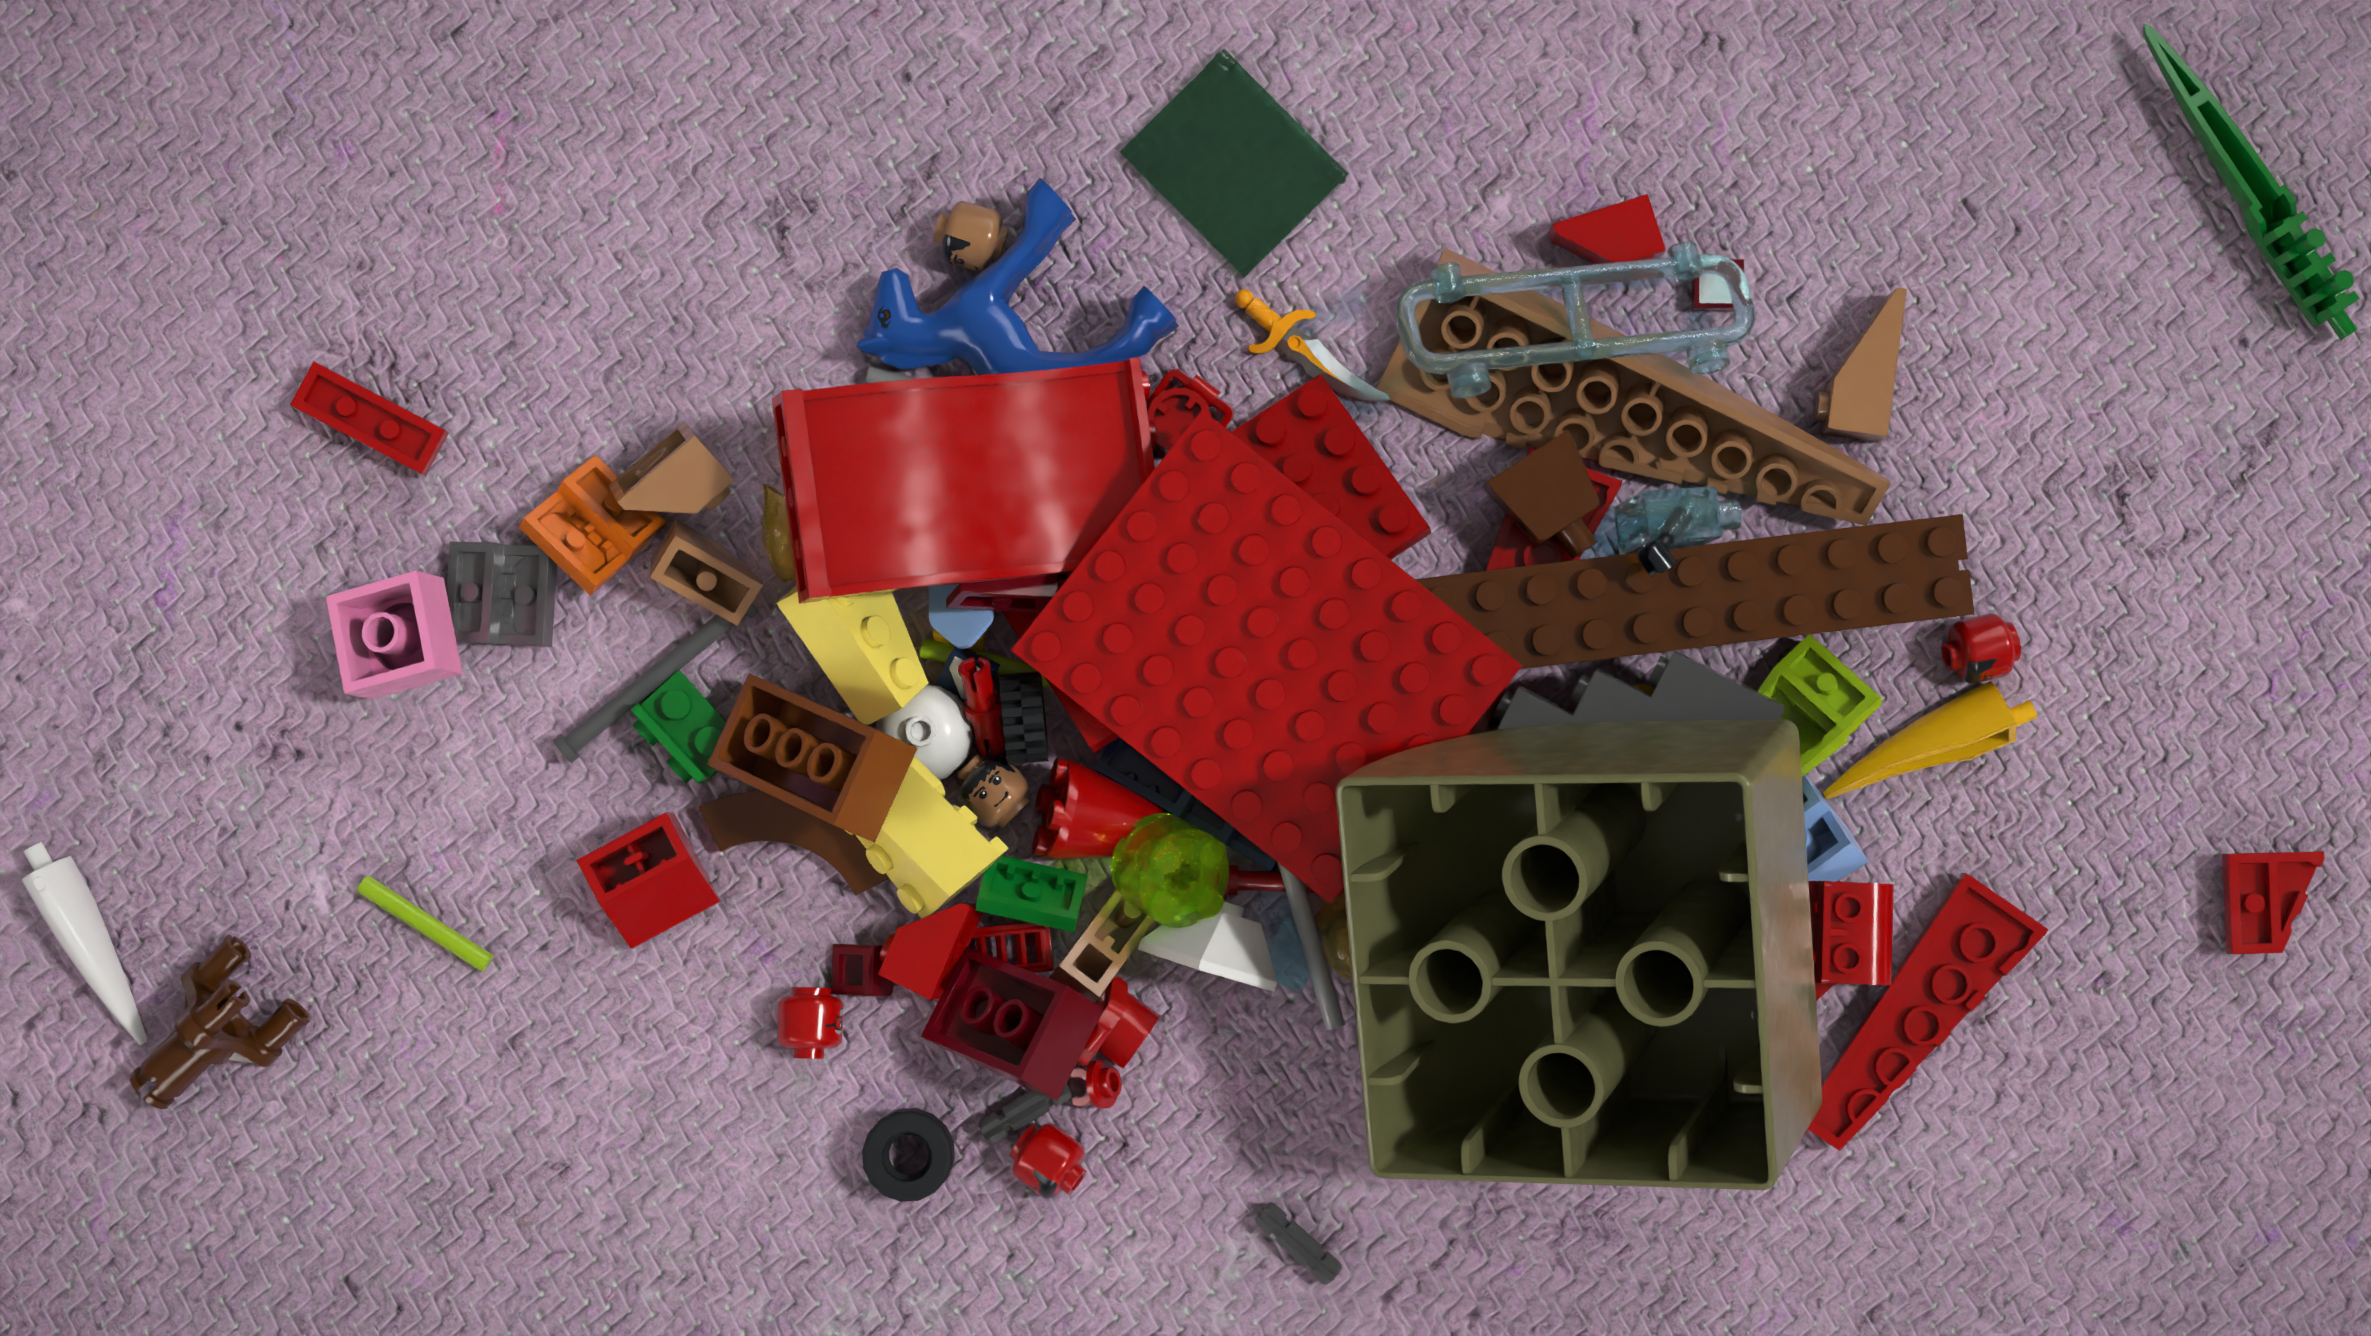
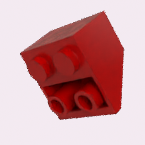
M665 812L576 860L599 905L631 949L721 902L675 813Z

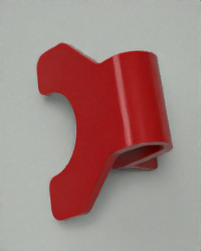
M1840 880L1836 882L1809 881L1816 1001L1838 983L1891 985L1894 884L1842 882Z

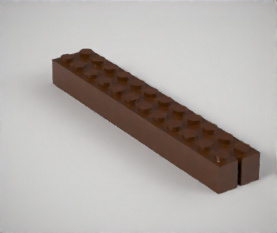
M1963 514L1668 549L1675 558L1676 563L1663 573L1657 572L1652 577L1649 576L1640 563L1638 553L1415 579L1523 665L1520 669L1974 615L1969 569L1959 570L1958 560L1968 559Z

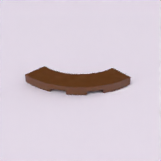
M763 791L733 794L699 806L721 852L735 846L758 841H777L797 845L815 853L831 864L846 880L855 896L890 879L886 873L881 874L873 868L866 857L867 849L855 834L850 835L844 829L834 826Z

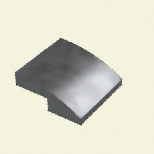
M450 541L447 597L456 642L552 647L557 564L537 545H503L493 542Z

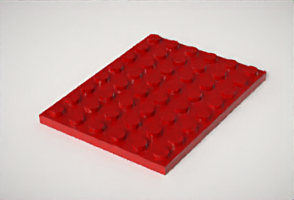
M1204 410L1200 411L1011 649L1013 653L1329 904L1333 902L1344 888L1336 803V786L1339 781L1355 770L1384 757L1422 745L1466 736L1523 666Z

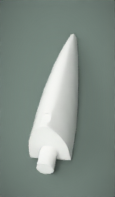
M42 842L26 849L23 852L34 872L25 876L21 881L45 922L85 981L111 1014L139 1046L148 1042L134 998L96 901L72 857L68 856L53 862Z

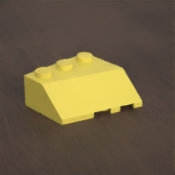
M796 585L776 603L859 722L869 725L902 709L928 684L892 591L799 604Z

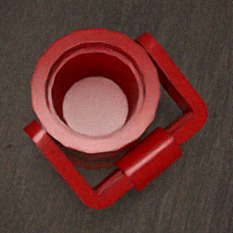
M1180 369L1168 371L1146 402L1148 420H1152L1156 428L1157 452L1165 456L1201 410H1204L1211 416L1209 410L1211 406L1225 415L1220 424L1227 428L1234 417V409L1219 397L1221 391L1198 375L1192 378ZM1173 379L1186 387H1173L1166 390Z
M1115 976L1095 1003L1104 1010L1077 1063L1084 1067L1087 1066L1098 1051L1124 1069L1161 1016L1128 992V984L1122 978Z

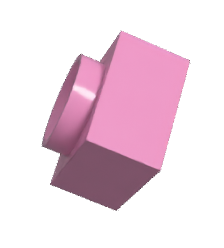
M416 570L326 596L344 694L376 699L463 674L443 577Z

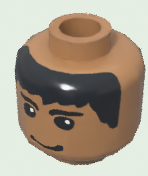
M960 201L953 206L950 215L940 213L933 242L942 244L941 257L946 263L982 272L1003 255L1009 227L1002 225L1003 219L998 211Z
M978 754L957 775L963 781L956 794L958 802L962 806L965 805L978 817L977 821L984 827L990 828L999 824L1002 828H1005L1031 802V799L1027 796L1030 789L1029 780L1014 765H1008L1007 758L1002 754L992 755L987 760H984Z

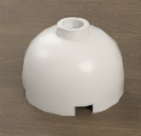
M927 684L902 709L876 721V730L918 748L914 756L939 780L948 778L963 767L973 750L974 732L971 721L967 720L964 716L963 702L957 695L940 686Z

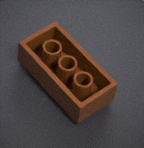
M749 673L707 765L834 826L875 843L918 748Z

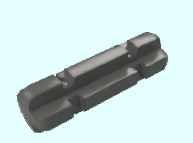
M1066 1083L1058 1101L1030 1090L1001 1108L1002 1112L997 1114L994 1111L981 1119L978 1123L979 1128L985 1139L990 1144H994L1008 1136L1007 1131L1012 1128L1016 1131L1049 1112V1107L1053 1104L1057 1107L1068 1101L1073 1095L1068 1083Z
M1270 1202L1255 1219L1257 1225L1268 1235L1274 1234L1276 1236L1274 1240L1303 1267L1309 1266L1311 1274L1322 1284L1327 1285L1332 1282L1342 1269L1341 1263L1331 1253H1324L1322 1245L1293 1219L1289 1222L1286 1219L1287 1214L1275 1203Z

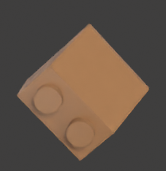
M683 421L612 482L609 488L617 503L624 510L697 514L704 507L710 511L722 503L731 492L728 486L735 480L717 457Z

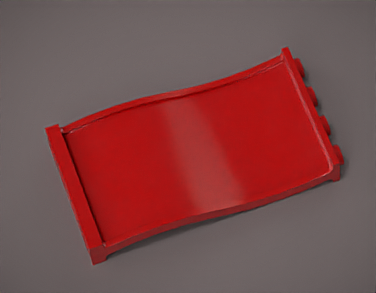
M1136 357L1119 362L1040 371L920 378L802 391V389L783 390L772 398L799 604L904 589L1072 573L1155 469L1152 450L1156 449L1157 433L1153 421L1148 420L1146 401L1150 396V383L1146 371H1141L1140 358Z

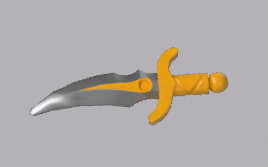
M1241 289L1235 294V304L1240 308H1246L1245 313L1270 333L1264 343L1249 345L1248 349L1250 352L1265 354L1272 351L1278 345L1285 351L1288 360L1300 363L1304 367L1305 372L1312 378L1321 374L1331 389L1338 393L1359 400L1379 402L1390 400L1388 394L1371 386L1351 372L1326 348L1319 338L1307 336L1296 328L1295 324L1299 321L1315 319L1316 313L1314 311L1306 309L1296 310L1282 318L1258 297L1254 299L1252 292L1248 289Z

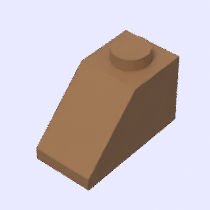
M677 519L651 560L650 578L737 626L763 586V581L720 543Z

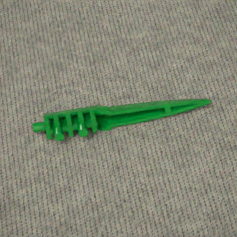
M2143 24V37L2162 75L2203 149L2243 211L2249 235L2310 325L2317 326L2327 320L2340 340L2358 330L2345 311V308L2360 299L2355 291L2347 295L2344 292L2353 286V275L2347 270H2341L2332 275L2327 266L2336 261L2335 257L2330 252L2321 258L2316 251L2325 244L2326 238L2324 233L2314 228L2304 234L2299 225L2308 220L2303 211L2297 214L2296 199L2285 184L2281 187L2279 186L2246 137L2193 70L2153 27Z

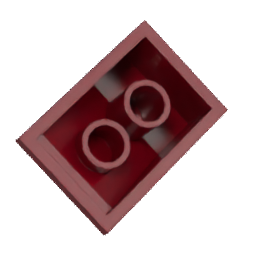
M966 947L920 1037L1025 1088L1058 1101L1104 1009L1067 985Z

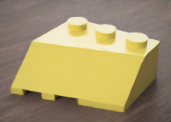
M915 756L875 843L856 835L867 849L866 857L873 868L881 874H887L898 888L897 895L903 906L909 912L917 913L921 919L934 914L967 889L1009 849L997 836L989 842L981 835L974 825L977 823L978 817L965 805L961 808L951 805L945 799V790L942 782Z

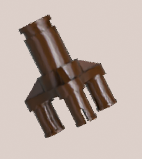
M229 934L225 936L223 941L202 962L193 963L181 975V982L185 990V1010L174 1020L175 1030L141 1063L140 1067H137L130 1074V1082L135 1091L140 1090L148 1081L152 1084L157 1082L155 1088L143 1098L145 1102L153 1107L167 1109L174 1101V1097H179L211 1064L219 1065L229 1060L255 1063L261 1067L271 1066L281 1056L283 1052L282 1047L310 1021L308 1020L310 1018L309 1014L303 1006L289 998L285 999L282 1005L261 1026H254L239 1012L250 1003V998L246 991L236 997L234 994L241 986L228 978L244 962L251 958V952L247 945L236 936L233 938Z

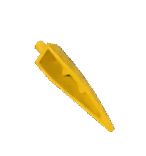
M1991 681L1925 714L1886 739L1823 792L1824 798L1828 800L1894 776L1928 767L1972 760L2016 741L2017 727L2037 719L2035 708L2030 700L2009 708L1997 687Z

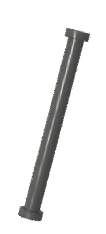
M753 603L743 618L747 615L753 618L759 613ZM715 615L564 737L560 734L553 739L556 747L569 762L573 763L580 757L578 751L729 631L735 624Z

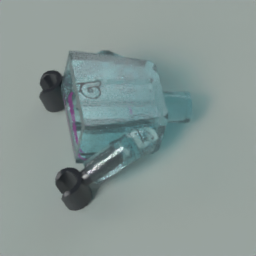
M1712 486L1643 491L1613 507L1620 555L1638 553V559L1650 577L1654 576L1657 572L1663 573L1676 563L1675 558L1668 549L1708 544L1722 537L1723 530L1739 529L1742 522L1739 502L1737 500L1719 501L1717 490Z

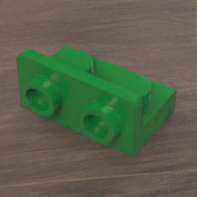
M678 670L642 704L637 703L630 709L638 718L633 726L651 746L660 742L670 752L672 756L666 762L684 782L688 783L693 778L697 783L705 784L719 771L707 765L727 720L684 673Z
M1001 856L984 872L975 910L1075 932L1088 875L1063 868L1032 863L1014 857Z

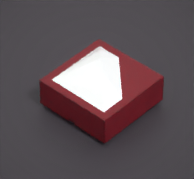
M1694 259L1692 261V311H1742L1744 309V259Z

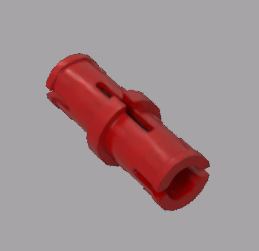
M972 657L964 660L958 666V673L962 680L966 698L963 705L964 716L972 723L978 754L982 756L988 755L986 746L988 742L991 755L1001 754L1006 750L1001 720V696L995 693L990 671L991 665L988 659L979 657L980 670L977 671L975 658Z

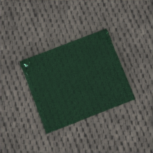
M1226 49L1217 53L1204 69L1120 151V154L1244 279L1341 184H1344L1346 178L1350 175L1275 101Z

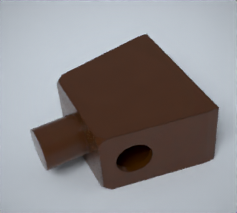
M1568 430L1488 480L1482 486L1493 501L1536 546L1556 534L1573 559L1597 543L1581 517L1600 505V501Z

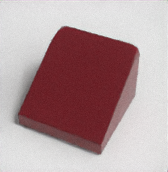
M833 944L831 994L891 996L893 993V982L878 975L883 963L879 959L883 945Z

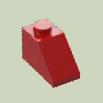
M1648 194L1554 223L1548 231L1551 243L1612 274L1626 270L1628 277L1655 269V260L1660 259L1666 251Z
M959 903L897 928L896 933L890 934L882 946L879 959L883 963L878 975L930 1000L940 999L966 947H969L983 912L975 910L976 903Z

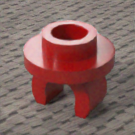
M1105 1058L1094 1059L1088 1066L1073 1069L1069 1078H1083L1086 1081L1087 1088L1085 1095L1072 1098L1073 1105L1085 1106L1093 1104L1098 1109H1107L1115 1104L1117 1096L1121 1092L1122 1082L1118 1070L1113 1067L1109 1060Z

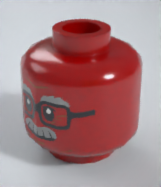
M791 987V995H786L779 1000L777 1041L784 1047L794 1048V1058L824 1059V1049H833L841 1044L843 1002L839 998L831 996L832 988Z

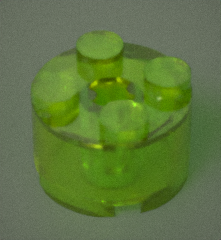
M1157 813L1137 821L1133 825L1136 829L1131 832L1126 840L1120 839L1113 853L1111 875L1118 893L1131 906L1156 922L1168 927H1187L1198 923L1204 918H1212L1217 915L1223 907V895L1229 879V863L1224 844L1176 815Z

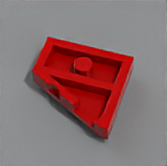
M2324 851L2222 854L2226 954L2283 953L2292 933V922L2301 913L2308 897L2305 894L2316 868L2321 867L2325 859Z

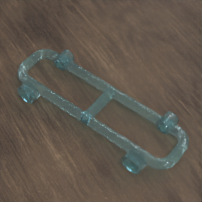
M1686 241L1669 247L1667 250L1668 258L1469 276H1462L1459 264L1452 262L1443 263L1430 270L1431 279L1411 283L1400 293L1396 301V322L1401 345L1406 357L1423 371L1447 374L1451 395L1457 398H1468L1483 394L1491 388L1488 372L1490 369L1686 351L1691 373L1697 375L1714 373L1726 368L1730 364L1727 347L1742 342L1750 335L1755 324V308L1746 276L1734 261L1722 255H1699L1696 243ZM1704 274H1716L1722 277L1729 287L1735 312V321L1732 325L1593 339L1581 288L1583 285L1671 277L1675 281L1683 282L1693 280ZM1561 288L1573 340L1442 354L1428 351L1421 341L1415 308L1420 301L1436 299L1439 303H1452L1462 299L1464 296Z

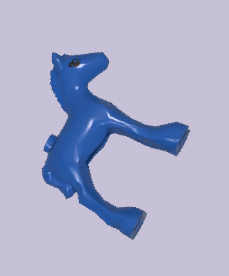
M1039 178L1027 192L1023 229L1017 240L999 260L976 277L963 283L941 309L930 314L921 312L908 274L898 268L883 271L877 285L869 323L863 331L864 338L858 341L856 347L860 348L864 353L878 356L882 363L898 367L899 369H917L926 365L933 366L939 363L950 362L954 358H963L978 375L1079 367L1141 357L1148 353L1159 339L1168 336L1179 325L1176 322V318L1165 305L1143 285L1131 300L1124 327L1106 343L1082 353L1048 352L1038 349L1020 316L1008 306L1009 300L1019 284L1051 252L1062 233L1076 220L1067 204L1043 179Z

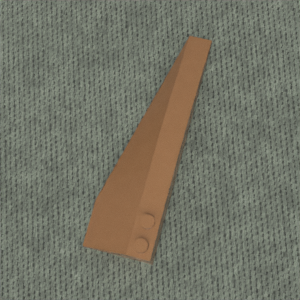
M1445 247L1376 387L1388 394L1391 401L1464 436L1481 439L1482 434L1505 441V445L1525 449L1526 446L1540 448L1568 430L1581 458L1599 462L1602 467L1681 484L1682 481L1706 486V490L1723 494H1727V491L1748 495L1756 497L1758 502L1776 505V502L1797 506L1801 507L1803 512L1865 526L1890 486V480L1713 380L1600 322Z

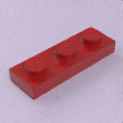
M314 361L290 403L294 408L424 476L427 475L449 434L448 431Z

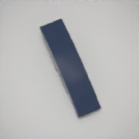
M1118 737L1107 744L1094 769L1157 804L1167 812L1172 813L1179 819L1271 872L1275 871L1278 865L1277 861L1122 738Z

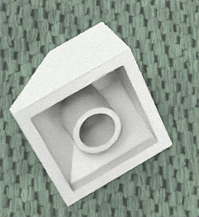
M1218 899L1215 900L1213 908L1192 903L1142 938L1139 943L1138 950L1200 971L1273 992L1277 985L1276 975L1261 923L1242 918L1244 907Z

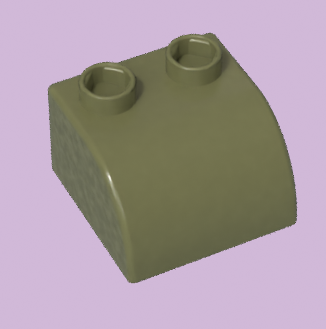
M1786 719L1584 722L1503 729L1451 738L1404 750L1369 763L1339 781L1336 786V803L1368 1164L1374 1175L1384 1179L1767 1190L1775 1185L1822 1105L1800 740L1798 728L1792 721Z

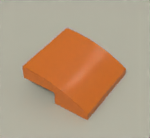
M596 455L592 456L562 480L558 490L527 514L519 525V529L590 596L632 560L667 523L655 511L624 510L617 503L609 488V485L619 476Z

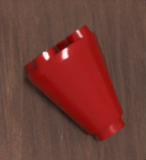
M1061 758L1054 760L1050 773V785L1041 784L1036 797L1035 812L1043 814L1042 823L1036 828L1033 837L1032 854L1053 859L1143 856L1154 855L1156 851L1168 852L1175 833V815L1165 812V809L1078 762Z

